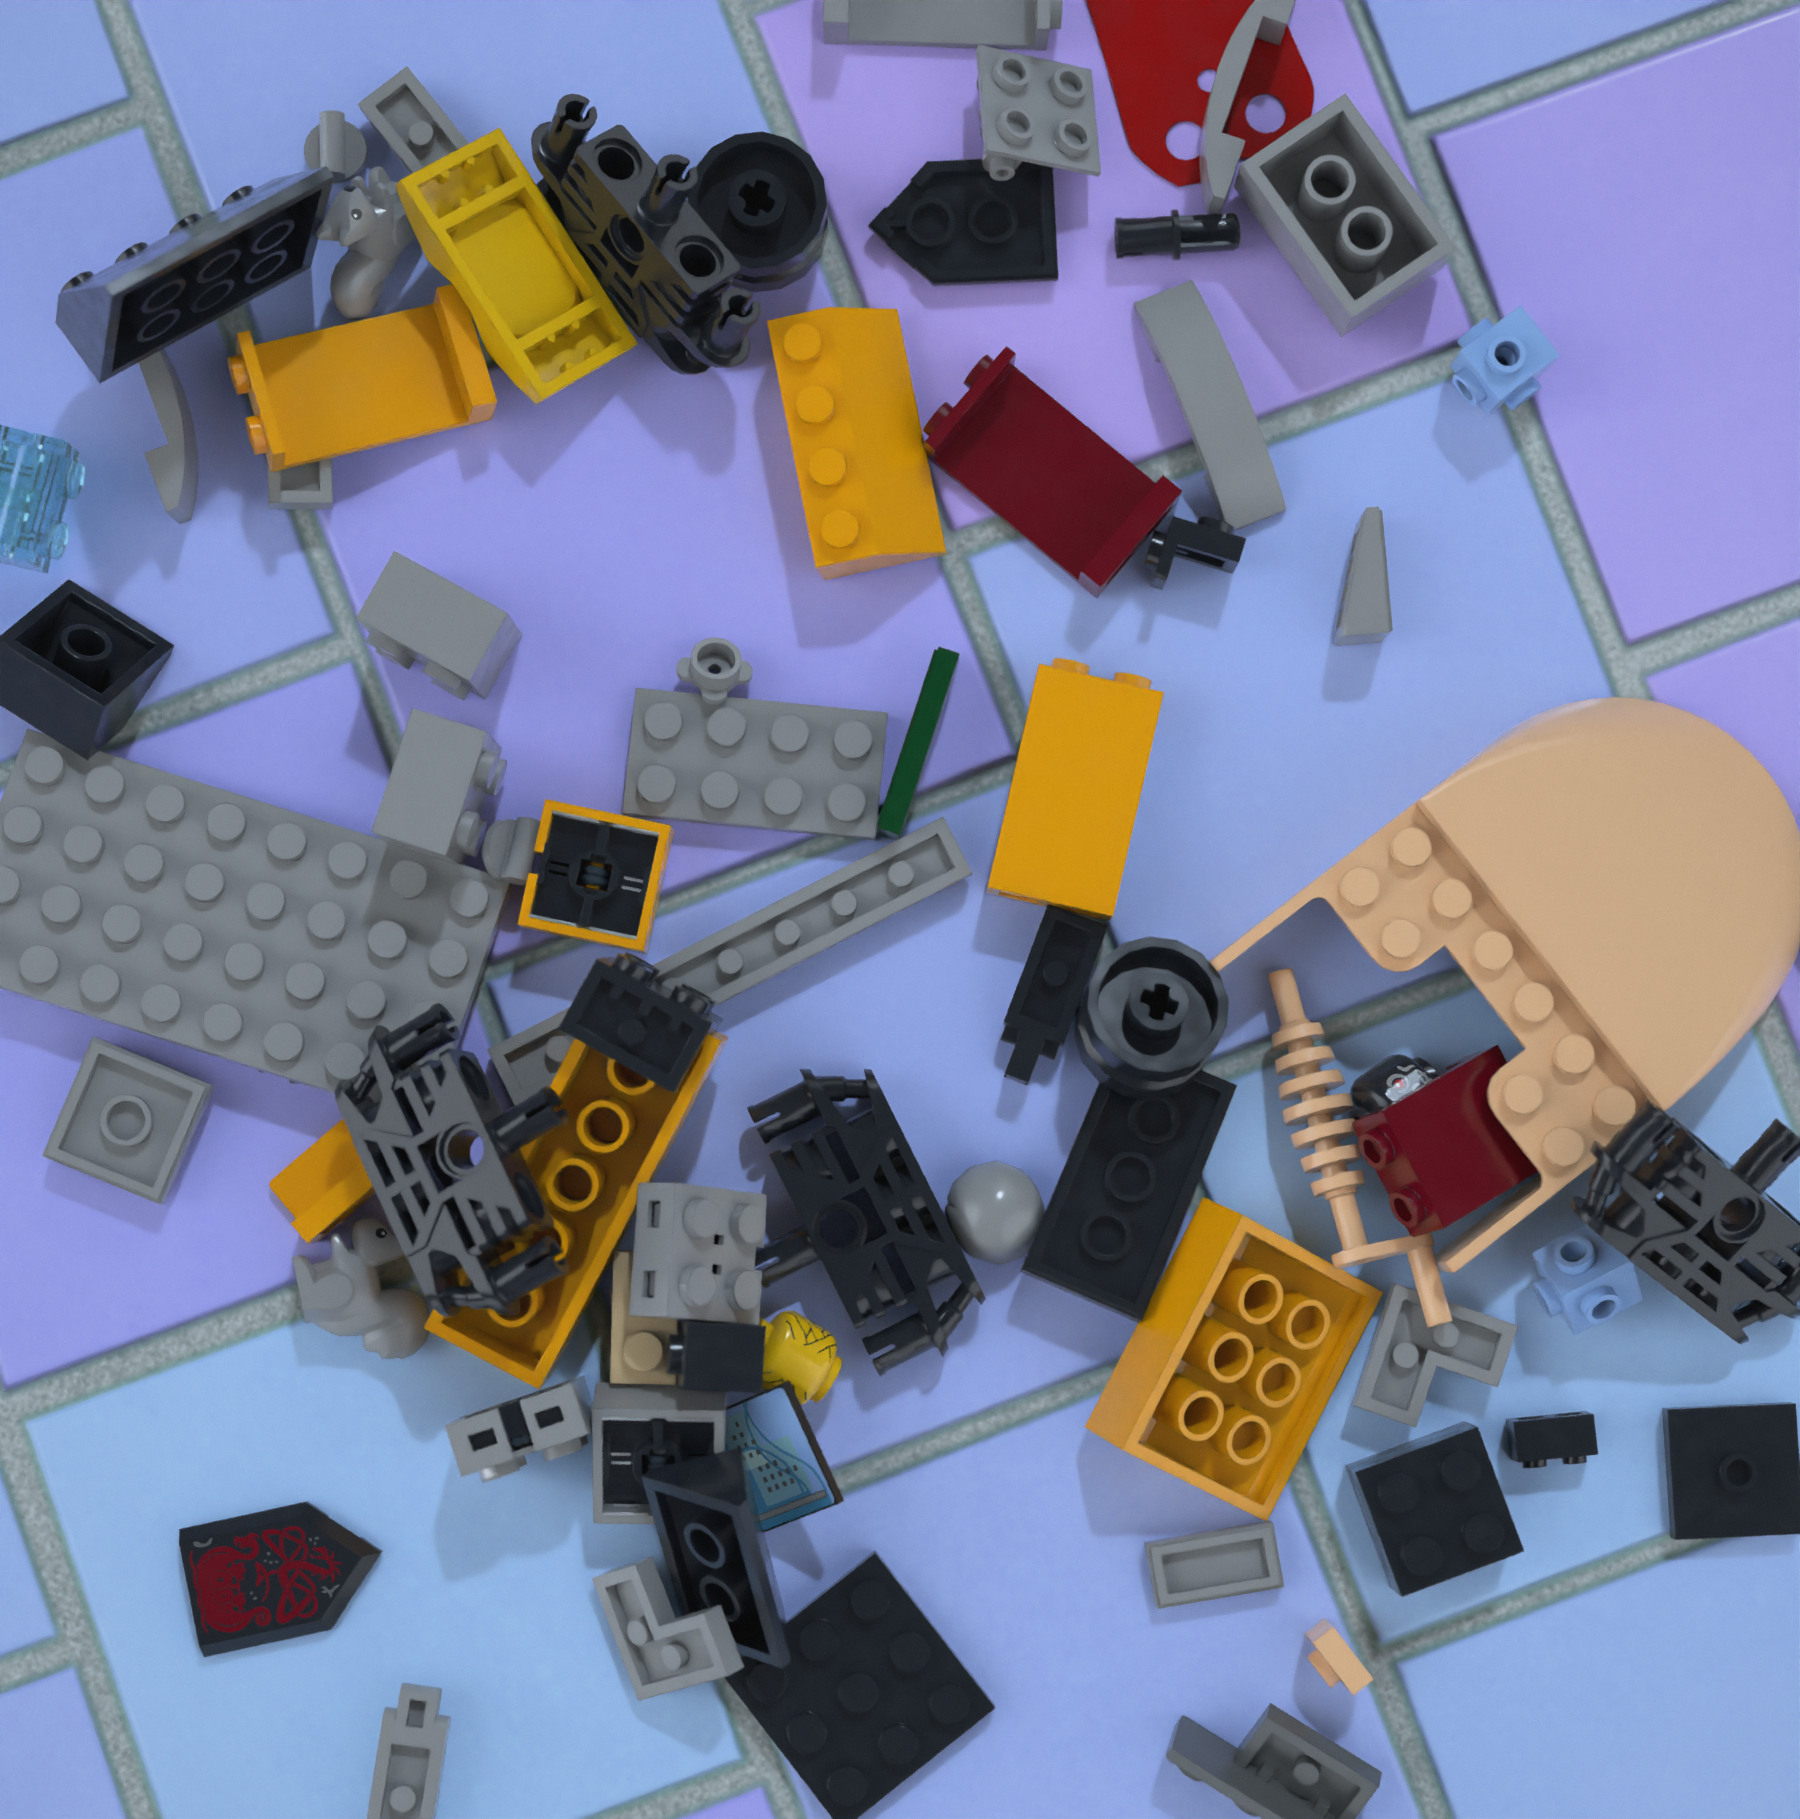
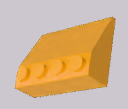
M1203 1197L1150 1299L1142 1321L1137 1324L1085 1427L1121 1450L1267 1522L1384 1292L1342 1269H1334L1333 1264L1250 1218Z

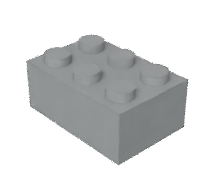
M1346 93L1241 163L1233 186L1341 338L1443 269L1456 248Z

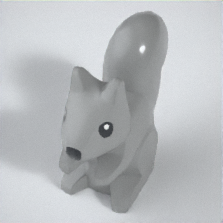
M379 166L370 170L368 189L363 177L357 176L352 179L349 186H345L338 192L323 223L316 232V237L320 240L339 241L342 247H348V251L335 265L331 276L330 291L336 309L344 317L352 320H360L367 317L378 305L384 288L383 279L392 272L405 247L416 238L395 187L398 182L391 181L383 167Z
M362 1218L355 1223L352 1231V1248L349 1249L339 1234L330 1235L332 1254L328 1260L311 1264L305 1256L297 1255L292 1257L305 1323H314L321 1329L338 1336H363V1347L365 1350L378 1353L381 1359H404L415 1354L426 1342L430 1331L424 1329L430 1316L427 1303L416 1292L406 1288H381L377 1266L404 1256V1253L397 1238L377 1220Z

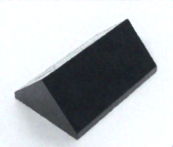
M741 1447L648 1470L641 1477L681 1616L721 1605L739 1654L783 1669L791 1662L784 1605Z

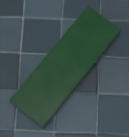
M938 647V650L934 649L877 822V831H879L881 836L893 840H898L902 837L958 667L960 653Z

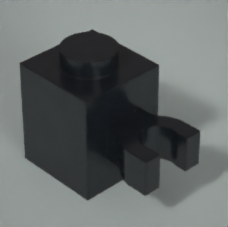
M681 1321L680 1334H669L666 1363L667 1374H678L677 1387L681 1389L762 1393L766 1326Z

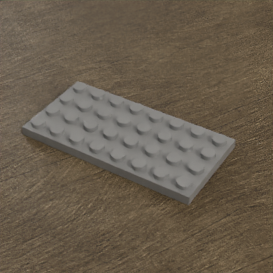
M27 728L0 801V989L335 1094V1088L341 1079L353 1082L359 1074L360 1065L369 1053L368 1039L376 1026L382 1025L392 1032L426 1012L436 1003L442 1004L453 1016L455 1021L447 1024L446 1028L458 1026L459 1040L445 1045L413 1064L412 1069L414 1072L421 1073L419 1065L430 1059L441 1061L439 1053L448 1048L457 1049L513 884L498 882L488 872L463 864L456 865L387 843L382 839L105 752L98 751L87 761L48 735ZM376 1082L368 1094L375 1103L382 1099L378 1082Z

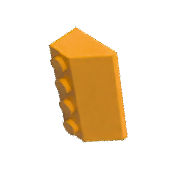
M827 307L767 320L815 567L822 578L829 580L946 555L947 551L928 457L924 450L925 442L898 310Z

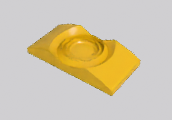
M500 127L406 176L395 185L406 216L427 261L456 288L471 311L486 352L515 385L536 405L630 351L638 344Z

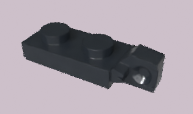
M1047 905L1003 1022L1006 1026L1000 1040L1015 1045L1004 1077L1028 1085L1039 1055L1052 1060L1055 1059L1059 1046L1063 1047L1108 925L1054 905Z

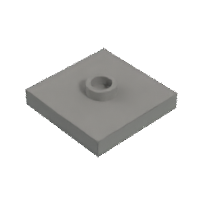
M92 1037L42 1156L155 1203L166 1204L215 1085L103 1039Z

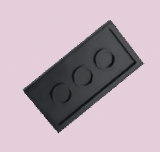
M1202 1070L1197 1078L1178 1093L1150 1100L1126 1097L1098 1083L1020 1272L1137 1323L1141 1322L1237 1085Z

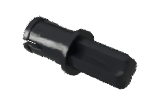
M1177 209L1171 210L1170 216L1145 218L1116 217L1114 222L1116 258L1172 254L1173 260H1180V253L1234 251L1239 247L1240 222L1237 215L1233 213L1179 216Z

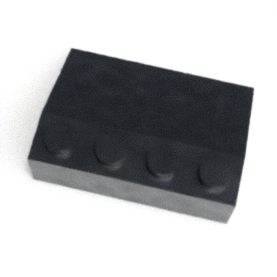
M326 166L274 178L255 189L250 185L244 186L230 194L220 208L203 217L200 214H192L183 218L174 225L169 235L148 246L147 243L140 242L129 247L119 255L115 264L96 274L86 271L76 275L63 286L58 294L56 325L98 382L106 381L311 268L318 242L316 232L324 219L334 175Z

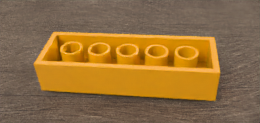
M718 1031L708 1034L676 1093H672L575 1038L550 1085L563 1102V1104L554 1109L556 1112L566 1109L569 1118L568 1123L561 1127L558 1126L520 1149L553 1218L554 1226L545 1231H534L535 1237L524 1243L514 1242L515 1248L500 1256L502 1262H505L538 1243L541 1238L549 1235L557 1241L563 1250V1253L553 1258L556 1262L562 1258H567L569 1272L561 1277H556L519 1299L520 1312L516 1316H504L497 1313L494 1309H472L469 1306H461L458 1316L445 1317L433 1309L424 1329L527 1384L540 1389L553 1374L613 1259V1252L618 1250L636 1215L638 1183H653L729 1037ZM464 1268L457 1271L460 1286H469L472 1281Z

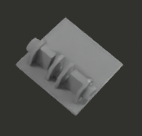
M978 45L976 47L978 70L976 84L980 96V134L983 138L984 149L982 163L984 169L990 172V177L997 181L1011 179L1015 174V169L1019 167L1022 161L1099 177L1101 167L1092 70Z

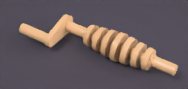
M1286 968L1268 974L1281 1022L1279 1031L1271 1035L1273 1050L1288 1049L1289 1054L1275 1060L1276 1075L1295 1074L1296 1077L1278 1086L1279 1097L1281 1101L1302 1099L1301 1103L1284 1109L1282 1115L1286 1126L1306 1123L1309 1125V1128L1290 1135L1295 1149L1315 1147L1316 1153L1300 1159L1305 1173L1322 1172L1323 1178L1310 1183V1187L1315 1197L1325 1196L1326 1201H1329L1343 1249V1251L1331 1255L1334 1269L1351 1267L1407 1253L1427 1328L1452 1322L1432 1246L1435 1244L1431 1232L1416 1237L1411 1235L1368 1244L1354 1195L1357 1193L1356 1188L1365 1184L1363 1170L1348 1172L1346 1166L1361 1159L1359 1144L1345 1146L1340 1144V1140L1356 1134L1352 1127V1122L1356 1119L1349 1118L1334 1121L1333 1116L1347 1112L1354 1107L1351 1095L1349 1093H1340L1327 1096L1326 1092L1344 1085L1345 1080L1339 1069L1320 1071L1319 1067L1333 1062L1335 1056L1330 1046H1313V1042L1322 1039L1326 1035L1320 1022L1310 1023V1019H1306L1293 969Z

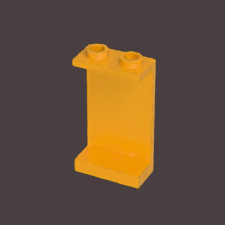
M452 284L437 287L433 304L256 345L253 343L250 330L237 333L236 355L227 357L237 395L248 393L254 416L245 417L253 452L255 455L266 453L271 472L492 419L497 403L470 310Z
M1053 658L1051 666L1039 664L1036 672L986 893L1045 907L1050 904L1076 914L1110 921L1114 915L1164 692L1150 689L1152 681L1142 676L1116 672L1113 680L1088 675L1090 667L1084 663L1063 658Z

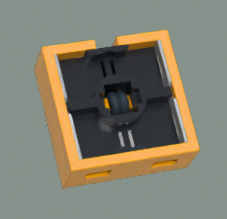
M545 799L534 851L539 856H542L538 874H528L517 924L524 929L647 954L674 835L672 826Z

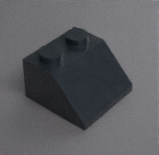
M68 579L0 635V706L88 761L124 728L171 656L174 645Z

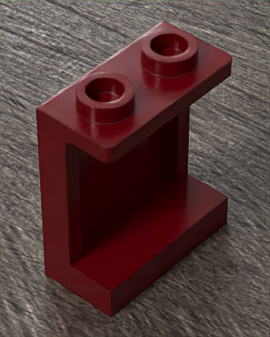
M1498 1045L1459 1059L1447 1066V1071L1386 1107L1364 1115L1352 1122V1127L1359 1138L1358 1142L1362 1156L1376 1170L1389 1195V1204L1394 1216L1406 1227L1412 1237L1448 1227L1538 1172L1494 1116L1488 1104L1487 1089L1490 1079L1499 1068L1507 1063Z

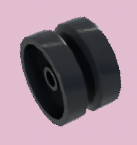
M763 131L735 134L713 146L695 167L698 179L695 187L689 192L687 199L688 203L739 262L741 268L733 278L731 286L752 292L780 290L805 277L821 257L829 231L824 178L811 155L789 138ZM759 210L756 217L750 215L753 211Z
M1150 936L1123 943L1102 959L1076 1010L1074 1040L1081 1061L1100 1084L1126 1097L1152 1100L1178 1093L1198 1077L1215 1050L1227 1027L1229 999L1221 976L1202 953L1178 940Z

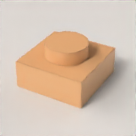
M1325 1618L1305 1633L1316 1648L1306 1657L1330 1688L1341 1681L1354 1696L1374 1680L1336 1629Z

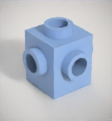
M1520 305L1495 325L1487 317L1461 336L1457 342L1462 347V350H1460L1450 367L1456 373L1452 379L1462 397L1472 406L1480 404L1489 415L1504 403L1513 411L1542 388L1536 379L1548 371L1560 354Z
M1588 1225L1568 1235L1558 1237L1549 1245L1532 1253L1540 1277L1539 1280L1532 1283V1286L1541 1306L1549 1317L1560 1314L1574 1335L1596 1324L1609 1321L1617 1313L1643 1300L1633 1262L1601 1238Z

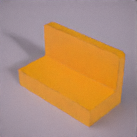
M344 1119L339 1121L269 1183L271 1190L296 1218L291 1225L307 1243L319 1242L376 1193L353 1144V1138Z

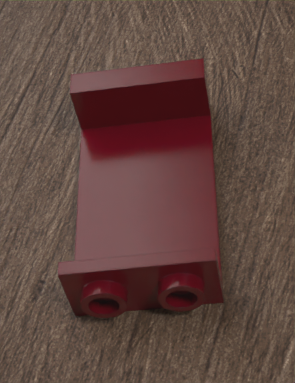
M1008 346L1000 352L995 360L986 354L973 367L964 380L963 384L969 390L954 407L948 402L942 404L925 425L923 432L929 436L924 444L927 457L1095 598H1098L1177 505L1182 490L1164 475L1155 483L1014 366L1016 353Z

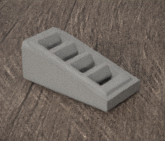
M1379 506L1366 507L1355 526L1334 635L1336 646L1382 643L1393 630L1382 510H1379Z

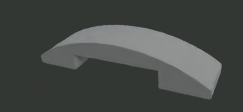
M1255 0L1237 25L1221 58L1206 106L1200 142V179L1207 214L1221 213L1245 144V140L1222 132L1255 39L1258 38L1280 46L1295 0Z
M1190 280L1134 302V309L1156 362L1161 361L1206 470L1204 479L1221 521L1232 525L1235 528L1234 531L1285 512L1286 505L1255 413L1226 344L1194 282Z
M162 349L138 363L168 444L144 454L165 511L179 524L192 520L198 487L197 440L185 391L168 355Z

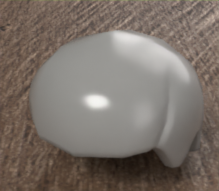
M997 1160L970 1166L952 1183L947 1196L948 1203L945 1207L947 1222L964 1252L973 1258L996 1265L1021 1259L1028 1253L1045 1212L1040 1192L1030 1177L1022 1169Z

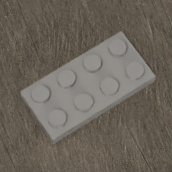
M636 688L622 813L624 816L875 841L888 713L727 697L720 704H710L702 699L701 694Z

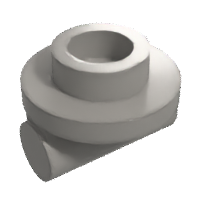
M328 110L319 113V124L308 134L304 145V156L310 170L327 166L334 175L333 183H343L355 178L363 170L368 157V148L362 133L353 124L345 121V114L343 112Z
M518 817L517 820L502 819L494 822L489 827L482 843L481 855L487 872L494 880L516 885H526L528 874L532 872L536 852L534 847L540 825L539 820L530 817Z

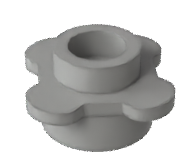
M707 638L695 645L691 658L684 657L678 661L676 673L680 680L691 682L701 691V697L705 702L720 704L726 700L727 693L734 687L746 685L751 681L753 670L747 661H742L740 651L733 643L722 638ZM709 670H717L720 673L713 674L710 673Z

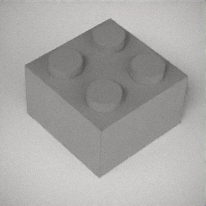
M396 551L391 555L356 617L360 624L369 632L365 641L377 648L376 652L407 670L416 661L425 666L422 673L430 677L434 685L463 701L469 691L483 699L487 698L522 636V633L507 612Z
M412 708L371 832L387 843L456 865H464L467 855L477 856L485 837L487 820L480 819V815L487 794L496 796L505 776L507 760L499 758L502 748L487 731Z

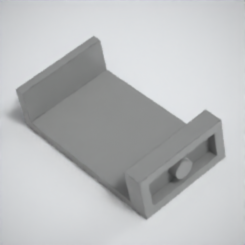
M824 0V44L976 48L978 45H983L996 49L1047 51L1050 29H1061L1063 0Z

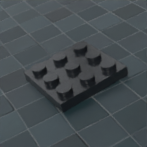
M876 1550L786 1620L791 1662L783 1669L742 1655L741 1660L744 1667L724 1677L832 1819L859 1818L995 1709L994 1702Z

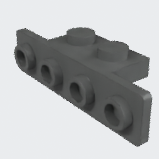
M1271 1703L1238 1748L1188 1717L1181 1716L1174 1726L1166 1753L1167 1759L1177 1765L1184 1775L1192 1780L1206 1783L1232 1799L1243 1812L1251 1816H1259L1262 1819H1355L1379 1788L1382 1772Z

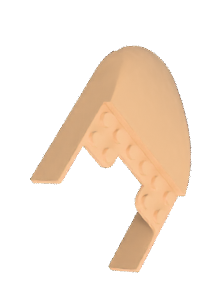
M1609 697L1571 702L1543 711L1501 735L1209 962L1217 972L1314 898L1324 899L1332 907L1372 960L1384 969L1393 972L1408 971L1423 963L1443 946L1451 954L1524 1047V1050L1499 1068L1492 1076L1487 1089V1098L1494 1116L1539 1172L1532 1180L1434 1255L1439 1271L1454 1273L1593 1165L1597 1160L1590 1152L1594 1140L1605 1147L1614 1135L1633 1118V1115L1644 1105L1643 1103L1647 1099L1651 1100L1665 1112L1701 1081L1761 1018L1784 984L1800 947V832L1785 797L1768 771L1750 751L1731 735L1711 722L1688 711L1644 699Z

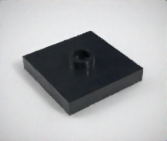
M1779 1402L1662 1408L1670 1538L1683 1540L1800 1534V1459L1796 1403Z

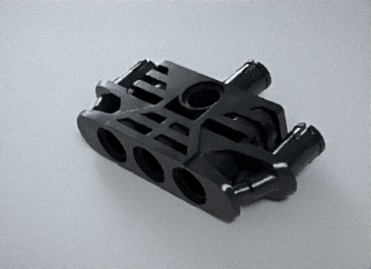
M579 94L563 96L557 104L552 121L540 124L533 131L531 137L533 161L544 177L537 183V187L610 301L639 338L642 337L663 363L675 372L682 375H696L707 371L711 366L714 368H729L741 364L748 357L750 351L747 333L759 318L761 312L760 303L756 300L751 303L747 312L744 310L753 294L742 288L729 289L734 280L733 278L741 268L739 262L686 200L689 192L696 185L698 179L697 169L695 166L689 169L683 179L682 175L690 160L677 154L664 156L656 165L623 125H616L586 142L589 131L594 127L597 120V109L595 106L589 108L583 119V113L590 100Z
M436 1003L426 1012L392 1032L382 1025L376 1026L368 1039L369 1053L360 1065L359 1074L353 1082L346 1079L339 1081L335 1088V1099L353 1138V1144L400 1247L408 1259L416 1279L431 1306L440 1315L445 1317L458 1316L461 1306H469L472 1309H494L497 1313L504 1316H516L520 1312L519 1299L556 1277H561L569 1272L567 1258H562L557 1262L553 1258L563 1253V1250L557 1241L549 1235L541 1238L538 1243L505 1262H502L500 1256L515 1248L514 1242L524 1243L535 1237L534 1231H545L554 1226L553 1218L520 1149L558 1126L561 1127L567 1124L569 1120L566 1109H561L558 1112L555 1111L554 1108L560 1106L563 1102L549 1086L543 1087L535 1095L503 1113L477 1057L472 1052L448 1048L439 1053L441 1061L430 1059L419 1065L421 1073L414 1072L412 1069L413 1064L445 1045L454 1043L460 1037L458 1026L446 1028L447 1024L455 1021L453 1016L442 1004ZM376 1082H378L382 1099L375 1103L368 1094ZM480 1136L484 1144V1154L481 1161L474 1166L471 1161L470 1150L474 1140ZM464 1268L472 1281L469 1286H460L457 1271Z
M799 1069L804 1078L802 1082L754 1106L750 1105L747 1107L753 1123H757L775 1113H780L779 1118L757 1128L765 1145L770 1143V1140L818 1116H822L827 1124L826 1127L812 1133V1138L804 1142L800 1139L790 1144L792 1148L784 1152L778 1150L770 1154V1158L803 1225L764 1244V1248H756L755 1267L774 1257L780 1259L778 1263L762 1270L763 1288L766 1289L771 1284L821 1260L855 1329L866 1325V1320L873 1316L878 1319L886 1315L887 1309L895 1305L897 1308H900L915 1301L918 1307L917 1313L869 1337L861 1338L868 1355L891 1344L895 1345L894 1349L872 1359V1363L879 1376L934 1347H937L942 1357H944L949 1350L946 1340L963 1319L965 1309L974 1297L981 1305L986 1298L872 1070L864 1069L866 1079H846L844 1076H814L810 1069ZM847 1098H870L872 1108L844 1121L832 1102H844ZM838 1132L860 1176L859 1179L851 1183L848 1182L827 1139L828 1136ZM863 1187L866 1188L888 1232L866 1244L864 1242L867 1238L868 1224L865 1214L859 1206L848 1200L841 1199ZM837 1209L845 1210L852 1214L858 1226L855 1240L844 1247H834L828 1244L822 1237L820 1230L824 1216L830 1211ZM893 1242L915 1287L906 1293L903 1292L882 1250V1247ZM956 1275L961 1281L960 1285L949 1300L943 1301L939 1308L935 1310L928 1288Z
M1647 1099L1643 1103L1644 1105L1633 1115V1118L1614 1135L1605 1147L1599 1142L1593 1141L1590 1152L1597 1160L1588 1182L1590 1189L1586 1198L1573 1196L1570 1207L1595 1233L1739 1344L1749 1341L1743 1328L1758 1321L1763 1323L1780 1314L1794 1319L1800 1317V1305L1798 1304L1800 1302V1221L1765 1192L1778 1179V1176L1800 1156V1138L1791 1129L1775 1118L1772 1124L1761 1134V1137L1732 1165L1674 1117L1671 1118L1660 1107ZM1657 1152L1658 1154L1653 1158V1160H1650L1653 1154ZM1618 1182L1620 1184V1193L1615 1198V1200L1608 1207H1606L1605 1203L1608 1198V1195L1613 1194L1616 1183ZM1660 1192L1664 1194L1661 1199L1656 1197ZM1750 1301L1748 1305L1737 1309L1743 1302Z

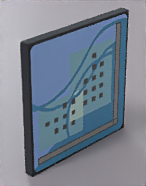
M789 1380L762 1391V1393L727 1406L725 1451L741 1447L764 1532L844 1501Z

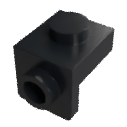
M1173 516L1167 532L1162 533L1155 530L1143 566L1155 570L1150 587L1159 590L1163 589L1174 556L1233 574L1240 561L1246 538L1234 535L1235 528L1218 519L1198 517L1197 523Z

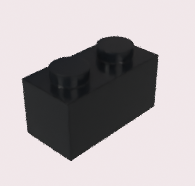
M1579 1411L1506 1419L1510 1459L1522 1462L1523 1468L1546 1467L1547 1459L1562 1458L1563 1464H1581L1587 1462L1588 1455H1598L1593 1413Z

